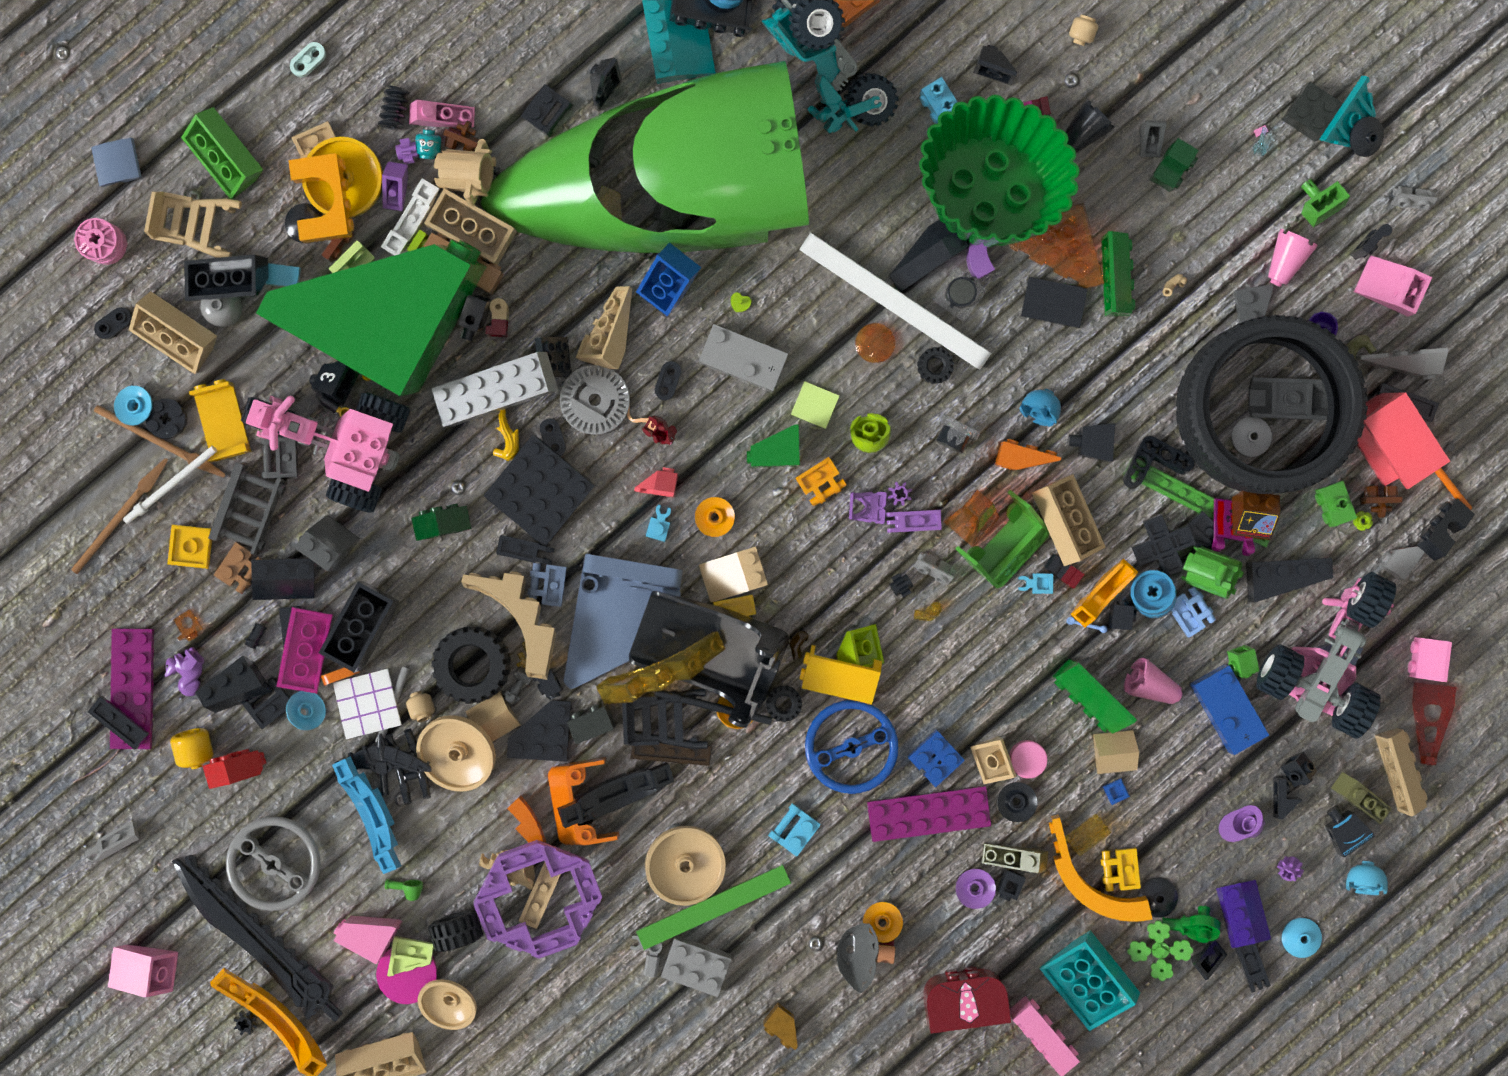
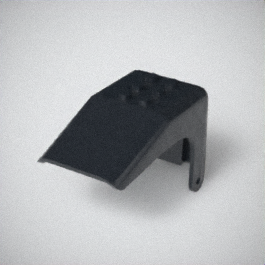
M652 591L629 652V661L633 665L693 684L724 697L734 707L728 721L735 726L746 728L769 695L787 649L789 636L787 632L780 628L727 608L659 591Z

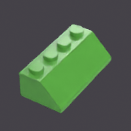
M214 107L195 114L181 137L230 199H234L252 185L263 171L260 164L254 159Z

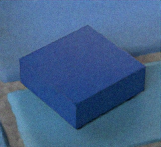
M1121 778L1102 786L1111 805L1130 797Z

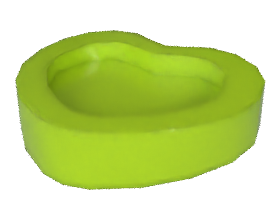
M738 292L731 296V306L735 312H744L751 306L750 297L742 296Z

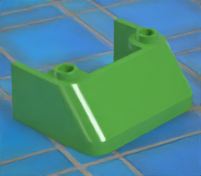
M1011 490L1007 492L1014 500V503L1007 508L1006 516L1009 522L984 549L980 546H975L966 553L959 546L955 548L966 562L995 588L1004 586L1045 542L1050 534L1046 524L1032 506Z

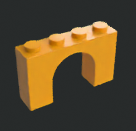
M334 153L288 160L291 181L296 184L325 181L329 183L334 192V203L328 213L318 218L297 220L299 240L303 243H312L352 237L354 223L349 217L351 202L346 196V191L349 188L347 179H344L343 171L346 170L344 159H341V156Z

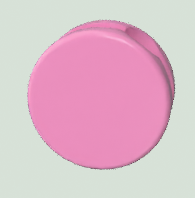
M1023 740L1016 743L1010 750L1009 757L1015 773L1019 776L1035 778L1045 770L1047 754L1038 743L1031 740Z

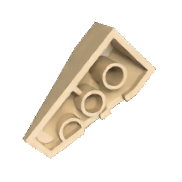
M630 286L615 287L603 307L604 313L599 320L595 319L593 322L595 327L590 335L586 334L576 355L578 360L607 369H619L626 349L632 288Z

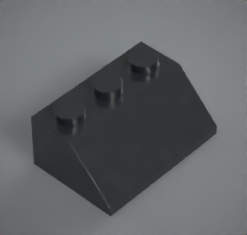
M311 559L251 560L253 600L314 598V561Z

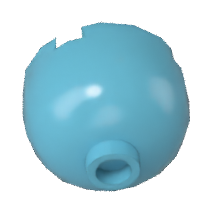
M1363 861L1362 865H1355L1347 874L1346 889L1350 891L1351 888L1357 889L1355 893L1365 895H1379V891H1383L1386 894L1388 891L1387 876L1381 868L1374 866V862Z

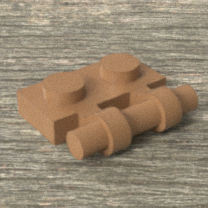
M235 542L214 576L229 586H233L235 581H237L239 585L236 591L243 594L245 589L249 588L252 584L250 559L253 554H250L251 551ZM245 566H247L249 570L243 577L240 574Z

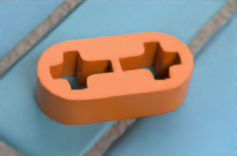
M342 668L322 675L321 678L323 684L327 685L358 674L360 671L353 673L346 668Z

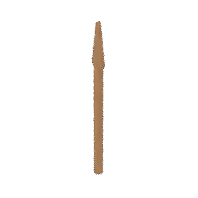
M99 405L94 409L95 413L187 460L188 464L200 456L197 453H189L137 425L131 426L122 423L116 414ZM205 461L197 468L223 478L226 476L225 473L208 461Z
M164 458L138 482L136 491L71 570L74 573L78 574L140 497L152 489L168 461L167 458Z

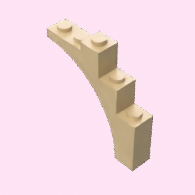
M518 572L504 573L503 580L495 576L483 578L476 573L463 574L462 584L464 588L479 591L492 597L503 605L516 619L525 639L527 654L525 672L527 677L547 680L556 631L549 624H540L538 626L541 606L534 598L526 597L525 600L523 599L526 584L525 577Z

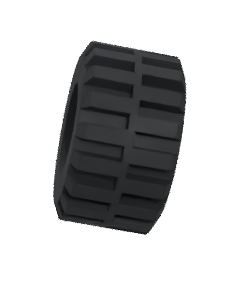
M471 910L446 916L428 926L436 952H446L467 946L478 941L484 935L477 912Z

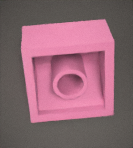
M1414 637L1410 647L1412 660L1408 664L1409 677L1447 682L1452 642Z

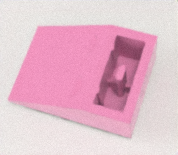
M1370 256L1354 292L1409 317L1416 314L1432 277L1415 269Z

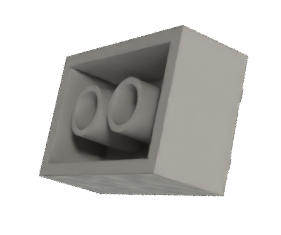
M676 935L671 944L661 977L718 997L731 961V954Z

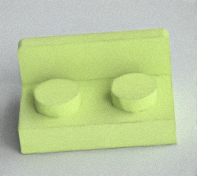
M356 241L329 270L335 273L370 263L375 257L359 241Z

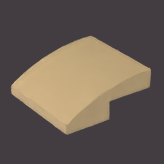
M326 121L291 138L300 154V158H306L316 145L324 140L336 137L329 121Z

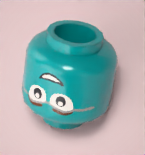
M423 129V133L416 135L415 144L419 158L435 159V156L441 153L442 139L439 135H435V130Z

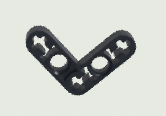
M1146 436L1140 441L1124 474L1123 482L1130 489L1137 488L1143 482L1153 460L1182 475L1189 473L1194 468V461L1189 455L1153 436ZM1148 442L1151 443V445H1150L1151 449H1150V450L1147 449V443H1148ZM1162 451H1168L1171 454V459H1164ZM1137 458H1143L1145 460V467H1141L1137 464ZM1181 462H1186V468L1182 467L1183 464ZM1135 471L1139 472L1135 477L1136 481L1132 482L1131 476L1135 473Z

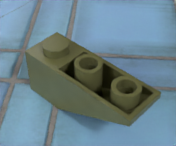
M1343 772L1331 787L1337 794L1380 825L1392 810L1389 805L1359 781Z
M984 843L982 864L1042 873L1047 871L1049 851Z

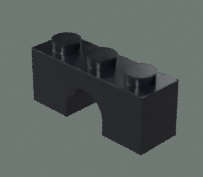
M1458 498L1442 504L1439 508L1440 513L1429 522L1431 524L1430 527L1425 529L1420 535L1421 539L1417 546L1434 561L1446 556L1456 542L1449 536L1447 528L1454 534L1466 528L1475 515Z

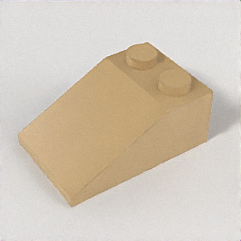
M756 547L699 564L711 603L768 585Z

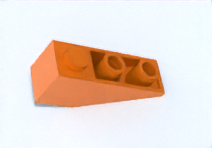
M1007 439V442L1003 441L1000 444L995 466L1014 471L1061 461V457H1058L1054 451L1045 450V453L1037 451L1038 447L1026 444V447L1018 445V441Z

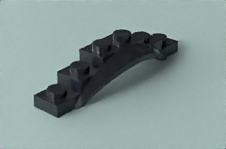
M665 762L650 769L645 767L628 775L623 773L589 787L588 792L574 797V801L557 808L562 826L567 828L577 823L581 824L638 801L673 783L674 779L669 763Z

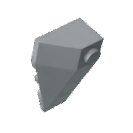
M1448 348L1424 349L1412 353L1404 351L1392 353V355H1389V353L1362 355L1356 357V361L1414 377L1423 376V380L1436 379V375L1443 374Z

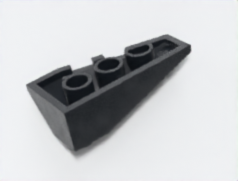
M614 57L601 60L599 64L596 63L590 70L593 102L597 111L601 109L622 80L618 61Z
M937 220L927 227L889 277L898 291L902 292L965 251L969 245L966 240H961L957 233L950 232L945 223Z

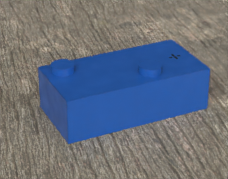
M1223 664L1190 683L1192 690L1228 753L1236 755L1269 736L1229 665Z

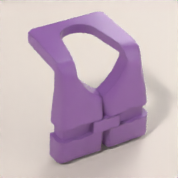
M851 492L849 519L884 524L886 492ZM854 499L861 501L865 506L857 514L853 513Z

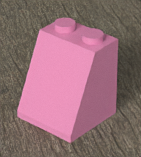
M350 916L347 920L343 919L334 931V934H336L334 941L377 964L387 951L403 921L390 918Z
M134 945L113 947L108 987L142 997L173 992L178 952Z

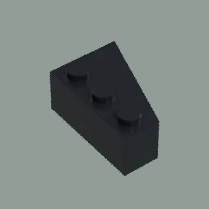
M241 656L198 689L195 694L204 708L217 713L236 706L242 701L252 700L258 695L268 694L273 691L255 662L245 656Z

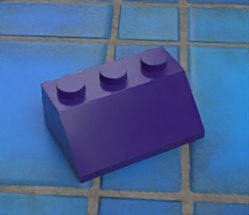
M1256 880L1216 888L1231 948L1271 940Z

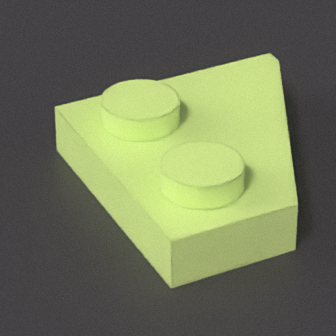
M395 936L387 976H394L417 967L430 965L434 950L433 943Z

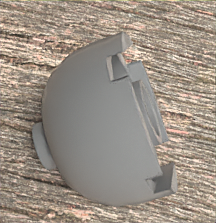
M240 297L201 300L200 309L202 316L208 323L216 327L232 326L242 315Z

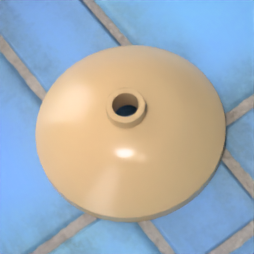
M430 981L422 987L418 995V1006L421 1013L428 1021L438 1027L449 1030L462 1029L470 1025L476 1016L477 1006L474 997L465 987L454 981Z

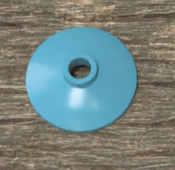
M128 386L122 389L115 399V414L126 425H139L146 421L151 414L152 398L144 388Z
M299 691L288 700L286 714L288 720L296 728L312 730L323 722L326 708L323 700L316 693ZM301 709L306 710V715L301 713Z
M1307 918L1291 920L1282 931L1284 948L1288 953L1298 958H1306L1317 952L1322 942L1320 928L1315 922ZM1306 936V942H1301V937Z

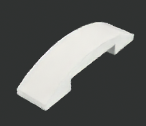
M423 178L420 180L412 194L411 201L393 231L390 230L381 246L383 249L393 255L404 252L430 211L440 190L438 187Z

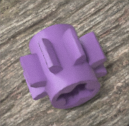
M409 138L400 139V145H396L398 160H403L405 164L415 163L414 158L419 157L415 142H411Z
M895 482L896 488H888L892 493L887 498L894 499L893 505L901 502V505L904 506L905 499L911 500L908 493L912 489L907 490L905 488L906 483L899 486ZM900 489H902V493L905 496L897 499V494L895 493V490L899 491Z
M1285 856L1277 865L1280 869L1278 874L1284 880L1296 881L1304 872L1301 869L1303 864L1296 857Z

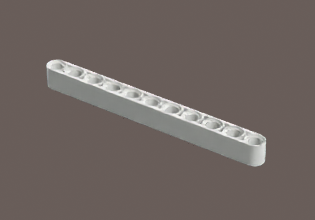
M811 232L799 250L977 369L981 370L992 354Z

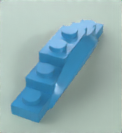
M351 757L333 764L332 766L339 784L351 798L364 823L371 843L373 857L378 862L382 873L385 874L401 867L402 865L394 850L398 843L390 828L395 823L379 789L372 790L365 773L358 774Z

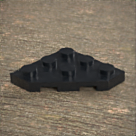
M551 700L508 738L507 758L567 762L569 726L567 721L570 719L571 701Z

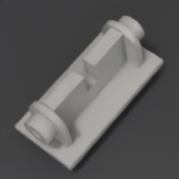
M1398 186V188L1393 189V196L1395 198L1391 205L1401 208L1431 210L1437 201V197H1435V193L1431 190L1416 188L1415 194H1412V188Z
M920 552L918 560L913 567L918 572L935 578L937 582L948 585L953 580L956 572L953 569L954 566L942 560L937 566L935 563L938 558L927 552Z

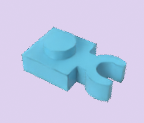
M658 505L656 507L657 519L651 517L646 537L665 542L670 522H666L665 519L671 514V508L667 509L666 514H661V505Z
M1032 573V579L1026 576L1018 577V579L1026 581L1025 587H1018L1020 591L1032 588L1033 594H1053V574Z

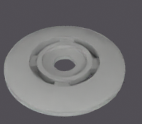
M598 365L581 367L574 371L562 386L560 393L562 413L567 422L582 433L599 435L610 432L622 423L628 413L630 404L628 387L622 377L612 369ZM586 383L587 386L581 391L579 400H575L577 391ZM592 394H598L601 397L599 405L592 406L589 403V397ZM611 400H615L611 412L604 417L603 414L609 409Z

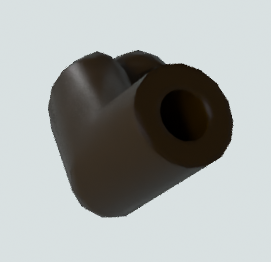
M806 631L796 632L790 640L789 644L793 660L803 658L800 647L809 638Z

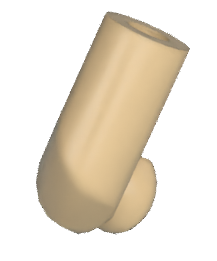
M1182 274L1172 277L1166 282L1162 291L1163 295L1171 296L1176 285L1184 287L1187 283V278L1183 277Z

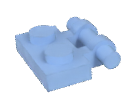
M1194 586L1188 589L1192 595L1191 598L1188 599L1184 593L1177 596L1173 610H1171L1187 638L1205 628L1202 622L1204 618L1207 619L1209 624L1216 620L1212 614V608L1208 607L1205 603L1201 591L1198 592ZM1194 603H1197L1201 610L1199 614H1197L1192 606Z

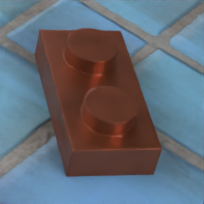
M352 231V237L332 239L322 253V256L330 262L337 260L343 252L341 250L343 246L350 243L353 239L354 231Z

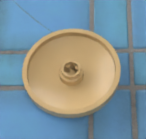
M455 715L439 717L431 721L424 728L417 741V757L426 763L429 761V765L432 767L431 772L424 773L434 783L452 791L473 790L481 786L494 769L496 754L492 740L482 727L465 717Z
M678 826L663 832L651 844L645 859V872L650 887L661 899L675 905L687 906L706 900L719 888L725 875V856L719 842L709 832L694 826Z

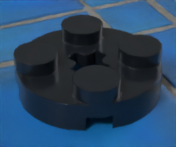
M164 398L152 402L151 414L145 422L147 429L153 435L159 438L171 439L184 431L188 418L186 411H184L179 402ZM168 413V417L171 418V421H167V423L164 424L162 416H165V414Z

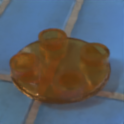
M871 323L864 326L856 336L855 346L857 353L864 360L871 363H880L887 360L895 348V338L892 331L879 323Z

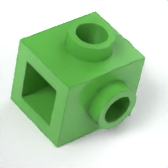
M1242 645L1227 651L1228 665L1235 675L1241 678H1249L1253 673L1259 672L1254 648Z

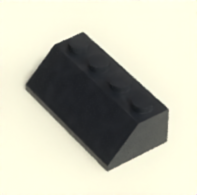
M254 254L184 261L185 301L258 296L268 280V258Z

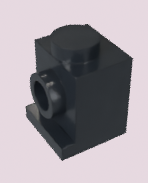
M552 668L549 669L547 680L532 678L534 682L539 681L537 687L541 695L545 694L549 700L560 696L559 691L563 690Z
M1004 868V873L996 890L1000 893L999 897L1007 901H1011V898L1017 901L1026 880L1024 875ZM1009 881L1013 883L1011 888L1006 887Z

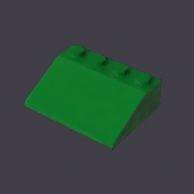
M1068 660L1052 676L1056 680L1054 684L1061 691L1065 689L1070 694L1068 698L1076 705L1080 703L1084 707L1082 711L1090 719L1094 717L1099 722L1097 726L1104 733L1108 731L1114 734L1137 721L1080 663Z

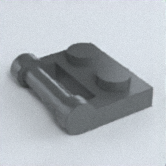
M261 438L260 444L263 445L264 468L262 478L298 477L297 441L290 438H278L276 472H272L270 440Z

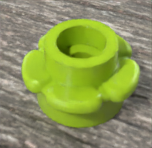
M1364 511L1356 513L1357 519L1353 520L1354 526L1360 531L1371 528L1373 524L1371 514L1368 512L1364 513Z

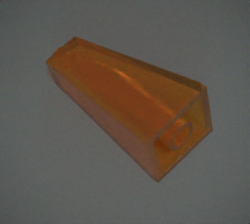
M974 490L968 492L944 520V523L969 545L975 547L1000 517L994 504L980 491Z

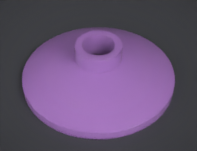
M967 870L960 875L956 882V895L959 901L968 908H983L990 904L995 896V882L991 875L984 870ZM973 884L978 885L976 891L971 890Z

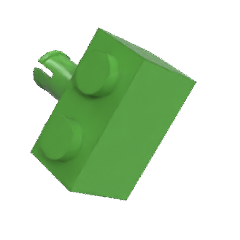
M1309 179L1301 188L1311 199L1305 202L1301 214L1314 228L1344 208L1350 195L1338 181L1321 191L1313 180Z
M1337 481L1315 490L1316 502L1319 506L1321 505L1324 512L1322 513V518L1329 527H1335L1357 519L1344 481Z

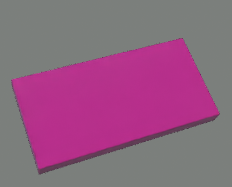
M292 607L276 687L317 694L324 662V656L319 654V651L329 634L332 614Z

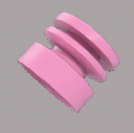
M87 219L79 225L75 232L74 241L79 253L98 264H114L122 259L126 252L127 240L125 234L120 228L104 219Z

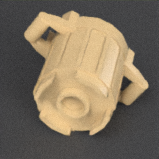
M480 139L475 152L447 149L442 151V153H438L435 159L434 169H438L439 178H434L436 185L439 188L450 191L465 192L463 196L469 206L475 205L478 196L487 197V192L492 185L493 166H496L497 162L496 158L491 157L489 154L492 153V150L489 149L486 141Z

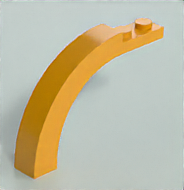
M1059 814L1051 816L1052 822L1048 823L1051 834L1056 835L1057 841L1053 842L1056 854L1060 853V855L1053 856L1062 881L1074 897L1092 911L1111 919L1130 922L1153 920L1146 896L1136 898L1110 896L1096 890L1083 880L1071 862Z
M225 968L210 982L212 988L250 1010L278 1035L294 1058L299 1072L306 1076H318L327 1066L322 1051L304 1025L287 1007L256 983H248Z

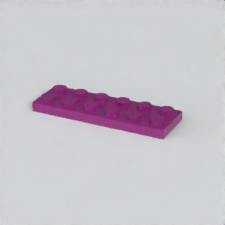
M113 628L111 636L110 702L150 733L138 749H152L154 629ZM110 731V749H133Z
M986 786L867 801L872 842L991 826Z

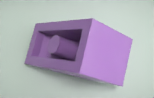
M387 163L382 174L383 208L403 211L408 183L407 164Z

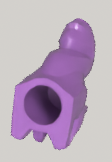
M193 647L185 650V657L178 653L174 655V658L170 657L166 661L165 677L178 672L182 676L178 682V689L183 695L188 697L196 695L195 692L200 689L198 678L202 674V665L204 663V658Z

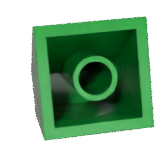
M799 424L786 428L750 446V451H747V464H751V468L799 467Z

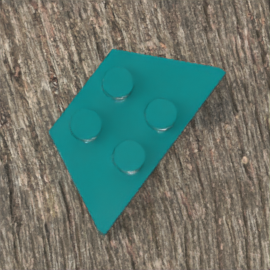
M1361 76L1320 137V141L1351 147L1350 133L1354 124L1363 117L1376 116L1372 93L1368 92L1367 83L1370 82L1369 77Z

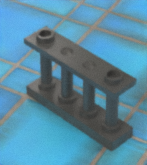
M235 463L208 538L214 541H221L222 538L226 537L251 546L250 554L259 555V552H262L265 547L266 541H264L279 497L285 492V479L277 478L275 483L250 474L247 471V465ZM248 481L273 490L269 502L243 493L240 489L242 482ZM242 500L266 509L262 520L235 511V508H233L235 501ZM233 518L258 527L259 530L256 538L253 539L228 530V527H226L228 520Z

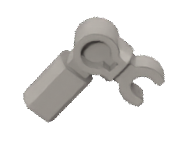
M633 934L632 939H637L639 944L631 945L630 949L634 951L643 949L638 935ZM663 942L644 950L650 952L646 955L643 973L645 976L657 977L660 961L658 953L662 950Z

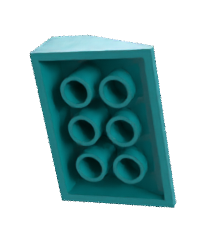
M642 0L657 84L716 74L708 28L699 30L694 28L693 25L679 26L675 22L669 21L672 0Z
M1091 930L1072 941L1039 968L1089 1031L1136 1005L1140 995V991Z

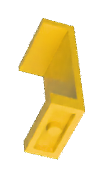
M226 379L214 381V385L207 387L206 384L195 386V390L189 391L190 396L195 397L208 448L214 446L217 449V452L207 461L216 462L250 453L251 448L244 423L241 421L242 414L233 383L226 381Z
M811 645L810 653L806 652L803 664H806V668L801 669L799 680H803L802 689L872 704L881 674L882 661L874 659L872 668L814 655L815 646Z

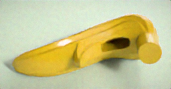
M503 409L499 413L500 426L496 429L504 436L506 445L504 450L495 448L493 455L510 461L519 451V430L516 429L514 432L511 430L506 419V411Z

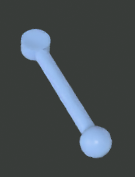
M1068 617L1066 620L1069 625H1081L1073 617ZM1089 624L1087 626L1089 628L1100 630L1102 633H1106L1108 630L1107 626L1105 625L1097 626Z

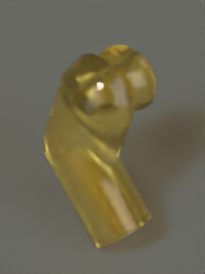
M933 602L925 611L915 609L913 619L933 621L942 611L941 604Z

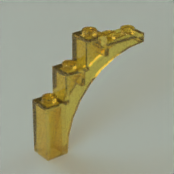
M712 632L692 646L658 663L633 672L609 676L598 684L596 688L604 704L634 702L646 692L662 691L675 680L692 679L704 669L703 666L726 648L718 632Z

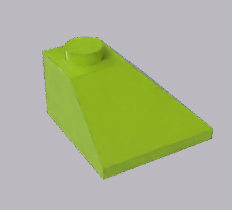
M876 624L847 631L837 652L838 660L865 667H872L874 659L882 661L883 664L884 659Z

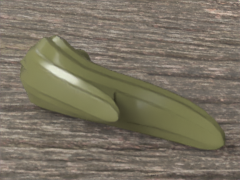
M1358 335L1347 344L1348 352L1354 355L1355 360L1358 351L1363 347L1366 348L1370 355L1377 351L1370 338L1366 335Z

